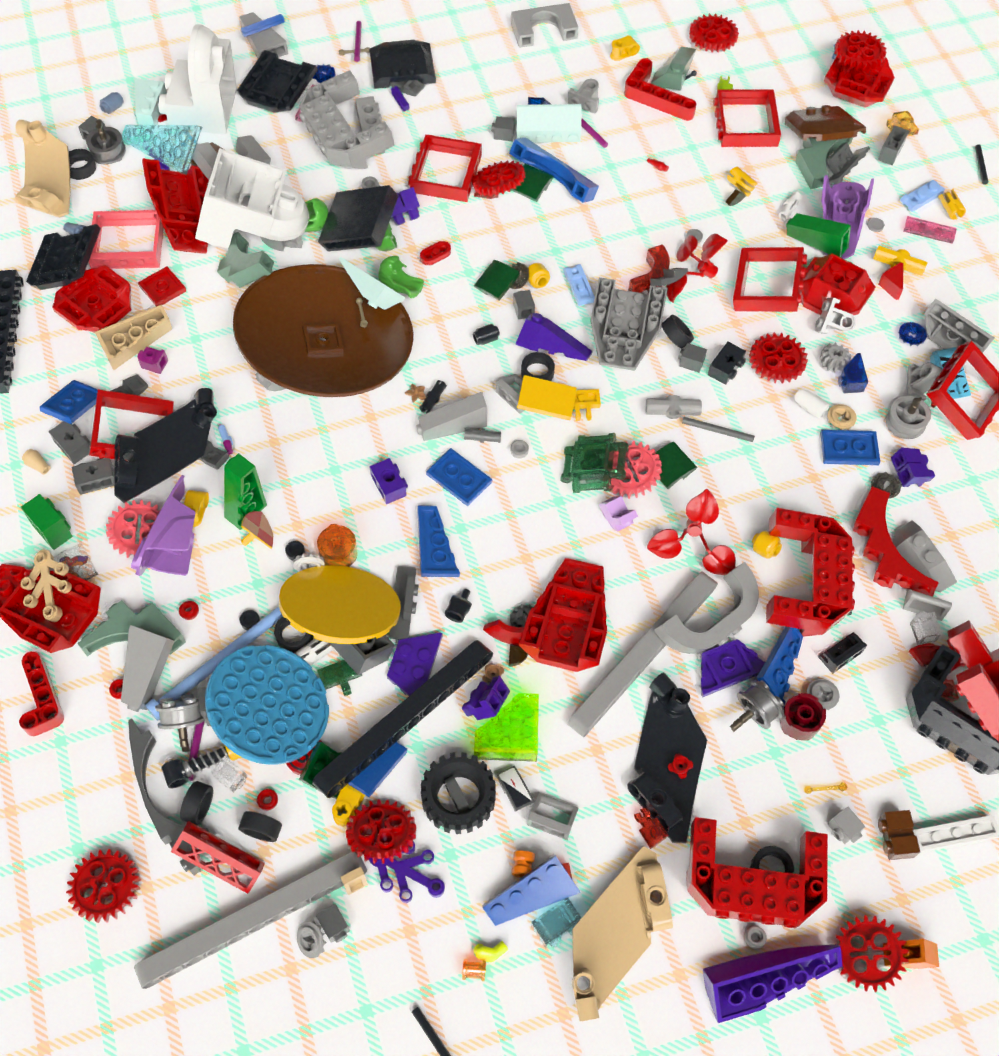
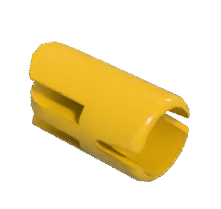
M739 167L732 168L730 173L733 176L728 174L727 180L749 197L751 195L750 191H753L755 189L754 186L758 183Z
M951 189V194L949 191L945 192V198L942 194L938 196L952 220H957L955 213L960 218L965 215L966 209L954 189Z

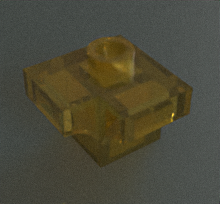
M909 111L894 112L892 118L887 119L886 126L890 131L895 125L909 130L908 136L918 135L919 128L914 123V118Z

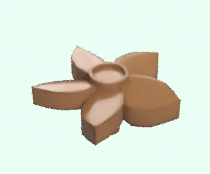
M412 384L411 390L406 391L405 395L412 396L413 403L417 399L425 400V386L416 387V385Z

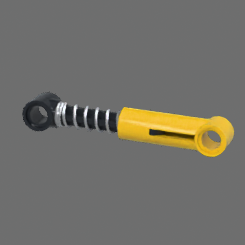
M220 746V749H213V752H206L205 755H199L198 758H192L191 761L171 760L162 765L161 770L167 787L174 789L186 784L188 777L193 774L195 775L197 771L202 772L203 769H209L212 765L217 766V763H224L226 759L233 762L242 757L235 754L228 747Z

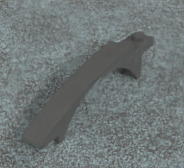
M131 718L128 720L129 741L134 772L143 802L160 839L165 845L169 843L170 847L173 848L185 826L165 818L154 808L147 791L146 770L150 754L157 741L150 730L142 734ZM201 827L202 829L210 832L207 827ZM182 840L178 848L186 852L192 851L191 844ZM182 858L179 861L185 872L190 871L193 876L201 872L199 867Z

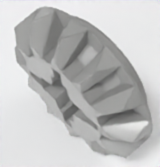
M817 679L809 684L806 691L808 694L815 697L819 695L820 691L823 694H829L825 700L822 697H817L823 708L827 711L838 704L840 694L834 683L826 679Z
M315 921L302 923L297 931L298 947L304 956L311 959L317 958L321 953L325 952L323 946L327 943L323 939L325 933L321 932V925H316ZM312 935V938L315 940V943H313V940L310 939L308 936Z

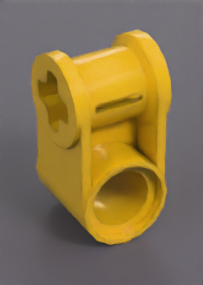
M630 35L613 40L610 58L614 61H620L634 56L639 52L640 45Z
M187 490L184 505L195 511L193 527L199 526L202 522L209 503L208 492Z
M349 784L340 790L339 796L332 807L334 821L339 826H346V823L350 822L348 817L355 815L354 810L358 809L365 797L363 793Z

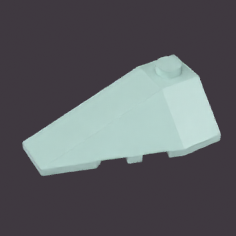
M340 256L339 261L363 297L369 300L368 304L375 309L379 306L385 310L405 299L401 294Z

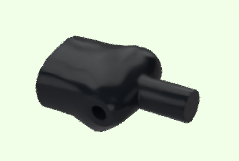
M464 589L460 596L453 595L444 613L449 620L456 623L463 622L472 606V603L467 600L471 593L469 589Z

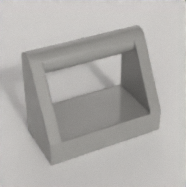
M517 374L500 378L496 381V393L519 414L523 413L525 410L517 408L519 394L510 387L514 382L521 387L523 379Z
M908 589L903 610L942 621L950 611L952 602Z
M538 793L529 814L527 826L568 840L579 807ZM543 803L572 814L568 825L536 814L539 804Z

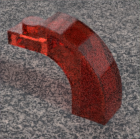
M663 244L647 250L646 262L650 266L651 271L630 279L628 291L642 293L647 290L649 293L650 279L664 277L663 270L669 269L670 258Z

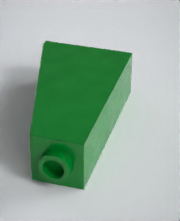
M799 213L790 218L786 224L787 236L824 253L834 254L841 258L849 248L851 225Z

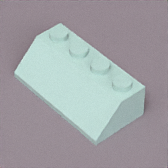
M581 104L517 105V138L526 137L534 143L580 142Z

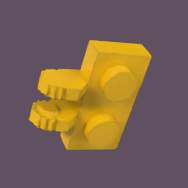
M599 389L576 390L573 409H575V420L580 421V409H586L587 421L592 420L591 408L601 407Z

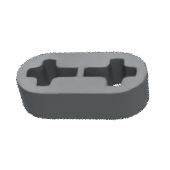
M450 776L444 779L443 782L458 813L469 810L468 802L455 777Z

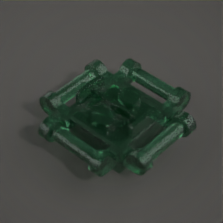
M615 432L599 436L579 435L578 441H575L574 446H566L564 448L565 461L560 481L562 483H570L572 481L573 493L591 490L611 491V478L618 480L626 478V471L624 469L629 444L626 442H616ZM614 451H619L617 469H612ZM585 480L586 483L580 484V481Z

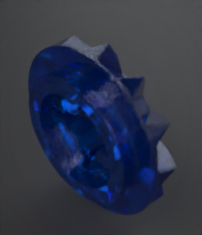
M317 64L318 70L313 79H316L318 83H322L335 77L334 67H331L330 64Z
M915 322L902 324L898 331L899 339L903 340V344H910V347L912 345L918 347L927 338L925 328Z

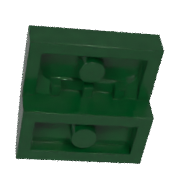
M525 163L523 165L526 177L523 178L524 182H520L521 185L516 186V189L510 190L538 202L543 191L548 189L554 176Z
M493 260L474 284V287L485 295L489 294L500 301L520 276V273L505 263Z
M674 441L655 452L659 455L662 464V473L659 474L661 479L659 481L667 489H670L680 479L684 480L698 468Z
M317 742L298 780L321 792L312 783L314 777L342 752L333 750L323 742ZM339 792L332 798L337 800Z

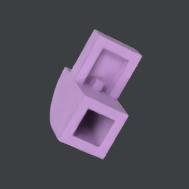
M613 496L599 504L605 519L617 532L634 524L633 519L638 517L636 510L627 509L622 496Z

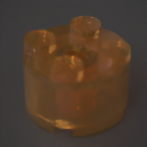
M330 524L319 534L317 548L319 556L324 558L325 565L350 567L356 561L358 556L356 538L349 528Z

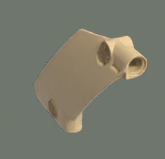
M19 119L16 122L15 129L24 142L25 178L24 187L15 197L26 207L58 218L69 214L70 209L68 146L46 131L41 121L30 122Z
M645 846L637 852L572 929V987L574 989L579 1022L600 1018L598 1010L652 944L651 932L673 928L661 864L657 861L656 853ZM652 891L658 892L660 896L657 904L653 903L650 899ZM581 976H585L589 981V985L585 990L579 989L577 981Z

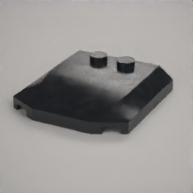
M413 39L383 42L369 48L374 89L389 88V82L420 80L422 84L436 83L430 43Z
M264 50L237 91L248 105L271 112L291 111L318 69L316 65L302 62V65L280 59L277 53Z
M94 224L83 227L82 233L61 236L56 232L44 235L26 282L34 288L45 290L67 286L81 278L85 273L101 228Z

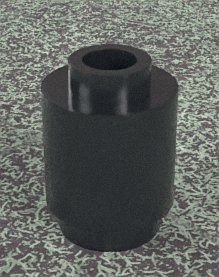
M491 323L477 328L472 335L476 345L481 344L483 346L498 340L500 332L498 327Z

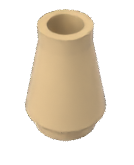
M29 449L22 456L25 465L40 472L42 475L47 474L51 469L37 450Z

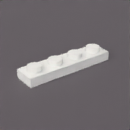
M995 815L913 830L914 835L917 836L921 853L999 838V826Z

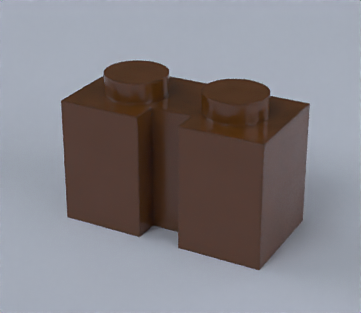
M910 810L884 812L879 817L878 829L883 833V850L888 855L889 860L911 859L921 853L917 836L914 835V824Z

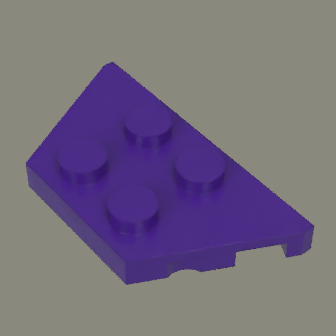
M439 632L398 641L387 673V679L394 685H397L405 695L410 696L429 680L443 633Z
M738 639L703 652L701 654L702 698L757 676L765 661L760 659L755 651L748 649Z

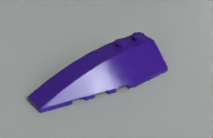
M839 944L811 945L772 950L703 968L705 990L717 1023L761 1011L767 1008L766 1004L777 998L779 1001L785 998V993L795 988L800 990L806 986L809 980L813 978L818 980L842 967L841 946Z

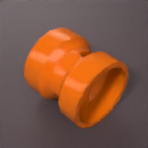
M515 851L513 856L515 865L512 867L511 875L522 878L532 871L535 854L529 851Z

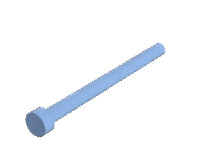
M279 606L156 701L153 698L146 703L145 707L157 721L160 720L159 712L155 710V706L160 704L161 699H180L181 696L212 674L217 665L226 656L248 646L275 625L282 617Z

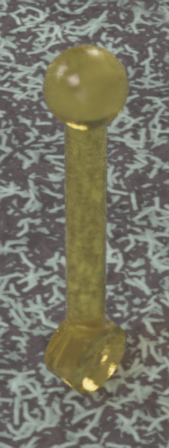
M844 782L835 786H806L804 792L811 794L815 791L838 789L844 792L848 786Z

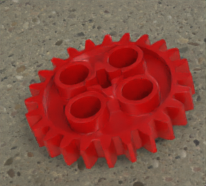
M709 13L708 17L703 14L702 18L698 16L697 20L694 19L693 23H691L689 38L692 39V43H695V47L700 45V50L705 48V52L711 50V53L714 50L718 53L720 50L725 52L726 48L730 50L731 46L734 47L735 43H737L739 28L736 27V23H733V20L728 21V17L722 18V14L719 17L716 13L714 16Z
M851 30L850 34L845 32V35H841L837 39L834 54H837L836 58H840V63L844 62V66L850 65L849 69L855 67L856 71L858 68L864 71L866 68L870 71L871 67L876 69L877 66L884 62L887 47H884L885 43L881 42V38L876 39L877 35L871 36L872 32L866 34L865 30L863 33L857 30V33H854Z
M508 160L505 163L500 161L499 164L494 162L492 166L488 165V168H482L483 171H478V174L474 175L475 178L472 179V183L476 193L478 192L479 195L483 194L486 196L489 194V197L495 194L498 196L499 193L511 192L510 189H516V186H520V182H524L523 178H526L525 170L519 162L514 163V161H511L509 163Z
M775 332L773 336L767 333L765 338L760 336L759 340H755L750 350L749 362L752 363L751 368H756L755 374L762 373L760 378L766 376L768 382L773 379L775 384L777 380H780L783 384L785 379L790 383L792 378L797 380L798 376H802L803 371L806 369L808 359H806L808 353H804L806 348H800L802 343H795L796 338L789 339V334L783 337V333H780V336H777Z
M378 799L375 805L372 801H369L368 807L362 804V811L355 809V816H349L350 822L346 823L347 844L351 846V852H357L358 858L364 855L365 862L370 858H373V864L378 859H381L382 864H384L386 858L394 862L393 856L396 855L401 859V851L408 853V846L413 847V840L416 839L417 831L415 818L411 817L410 810L405 811V805L398 808L397 801L392 805L389 804V799L386 800L385 804H382L380 799Z
M101 849L98 852V856L91 852L89 860L84 857L82 858V866L75 864L78 870L77 873H70L74 880L67 882L72 887V889L66 891L69 896H72L68 899V902L74 904L72 910L75 912L79 911L78 916L83 918L86 915L85 919L88 922L94 917V921L100 923L103 917V920L108 923L111 915L117 920L118 912L126 914L124 907H133L130 900L138 899L134 891H138L141 888L135 883L141 881V878L134 875L139 872V869L137 867L132 868L135 865L134 861H128L129 857L126 854L121 857L122 853L119 850L114 855L111 849L107 850L106 855ZM103 867L102 873L99 876H94L95 871ZM123 874V879L118 883H114L116 876ZM107 883L106 887L100 888L102 884L105 885ZM93 888L91 896L85 898V892ZM113 895L112 902L105 905V899Z
M864 915V922H860L858 917H855L856 924L854 925L847 921L849 929L846 930L841 927L840 929L844 935L835 936L840 941L842 967L844 968L840 975L848 974V983L855 980L856 989L863 984L865 992H868L870 986L873 987L875 993L878 992V986L887 991V983L895 987L893 979L896 978L902 981L898 973L900 971L907 972L902 963H909L908 959L903 958V955L909 953V950L902 949V946L906 944V940H898L902 933L900 931L893 933L894 924L887 928L886 919L878 923L877 916H874L872 921H869L867 915ZM879 935L885 936L887 938L886 946H876L874 943L875 938ZM857 936L864 940V945L859 949L852 947L851 944L852 939ZM868 948H872L874 952H892L891 955H873L872 960L867 955L850 956V953L853 952L867 953ZM881 959L890 961L891 967L888 971L878 969V962ZM858 960H864L867 963V969L862 973L857 972L854 968Z

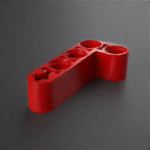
M31 651L24 654L21 663L37 708L24 713L19 719V725L29 736L35 737L59 727L64 721V714L45 662L38 653ZM43 678L40 683H37L39 679ZM49 695L48 699L42 701L45 696ZM55 713L52 718H48L50 714ZM35 721L33 726L28 727L31 722Z

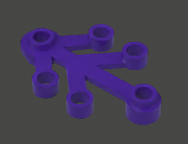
M414 841L413 848L409 850V852L406 854H412L415 851L416 847ZM429 849L424 850L419 856L402 861L394 859V862H391L389 858H386L384 864H382L381 859H378L373 864V858L369 859L371 865L378 867L381 879L380 888L385 893L391 892L394 887L393 881L388 877L386 866L395 870L400 889L399 898L403 903H409L413 898L412 891L408 888L406 877L427 887L429 895L433 898H439L445 892V884L441 879H430L411 868L421 864L429 865L433 863L434 853ZM426 854H430L432 858L430 860H425L424 856ZM385 882L391 883L388 889L383 887ZM438 883L440 885V888L438 890H434L432 888V885ZM408 892L410 897L403 899L402 894Z

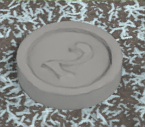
M876 217L871 218L867 224L868 229L872 232H881L885 226L884 221Z
M690 229L686 234V237L689 235L695 236L698 243L703 239V233L698 229Z

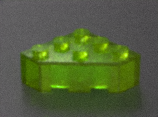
M516 694L506 706L499 710L497 716L491 717L483 726L475 730L474 755L478 757V760L537 762L539 694Z

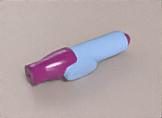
M220 424L218 430L224 448L229 455L233 454L232 438L228 436L225 426Z

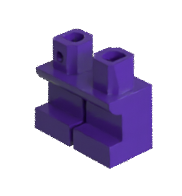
M414 187L397 193L398 199L391 216L395 225L399 226L405 223L403 214L408 213L410 221L418 219L420 217L418 211L420 205Z
M901 447L891 457L902 487H909L912 484H917L918 487H921L925 482H930L935 478L934 471L927 468L929 461L927 455L921 454L920 449Z
M501 676L493 677L489 685L481 681L477 688L471 691L470 699L463 704L462 710L467 717L474 715L477 721L495 717L508 697L510 690Z

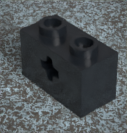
M727 341L710 364L708 376L727 385L729 380H734L736 377L737 369L744 366L746 350Z

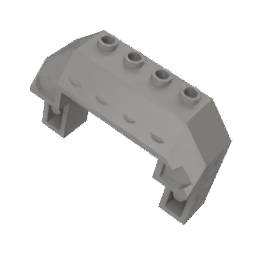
M351 70L307 89L299 105L301 111L299 116L330 164L367 169V158L395 144L392 131L385 121L355 134L336 106L360 94L357 79Z

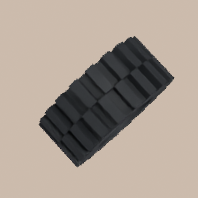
M452 752L449 759L442 755L439 757L438 764L433 761L430 764V771L425 770L423 774L424 780H421L420 785L422 806L424 812L426 811L429 821L433 820L434 826L438 829L441 826L444 827V832L449 834L451 829L455 830V834H461V830L466 829L467 833L473 832L474 826H477L478 829L482 827L483 820L488 821L490 812L495 807L496 783L493 780L491 769L487 770V764L484 761L478 763V757L472 755L471 759L467 758V753L461 752V757H456V752ZM454 776L455 778L461 777L472 781L480 794L477 803L471 809L460 813L445 809L438 800V792L444 784V779Z

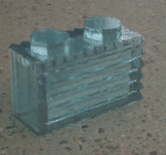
M567 897L533 920L531 928L545 949L549 946L553 949L563 942L562 937L568 933L572 936V929L582 917Z

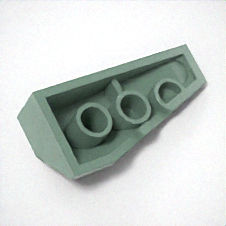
M681 46L655 72L651 84L681 91L696 49Z

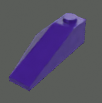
M531 313L526 318L515 344L537 352L538 349L548 350V354L552 355L554 353H564L565 357L587 361L593 353L583 343L539 313Z

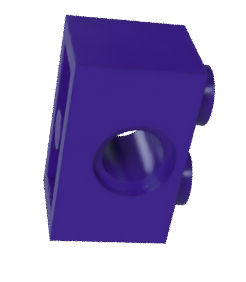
M390 458L369 466L371 478L386 505L407 496V482L404 477H400L397 464H393Z

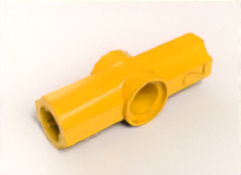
M880 245L873 258L874 260L889 264L891 268L903 262V271L906 270L920 276L923 275L928 263L910 256V253L905 249L894 251Z

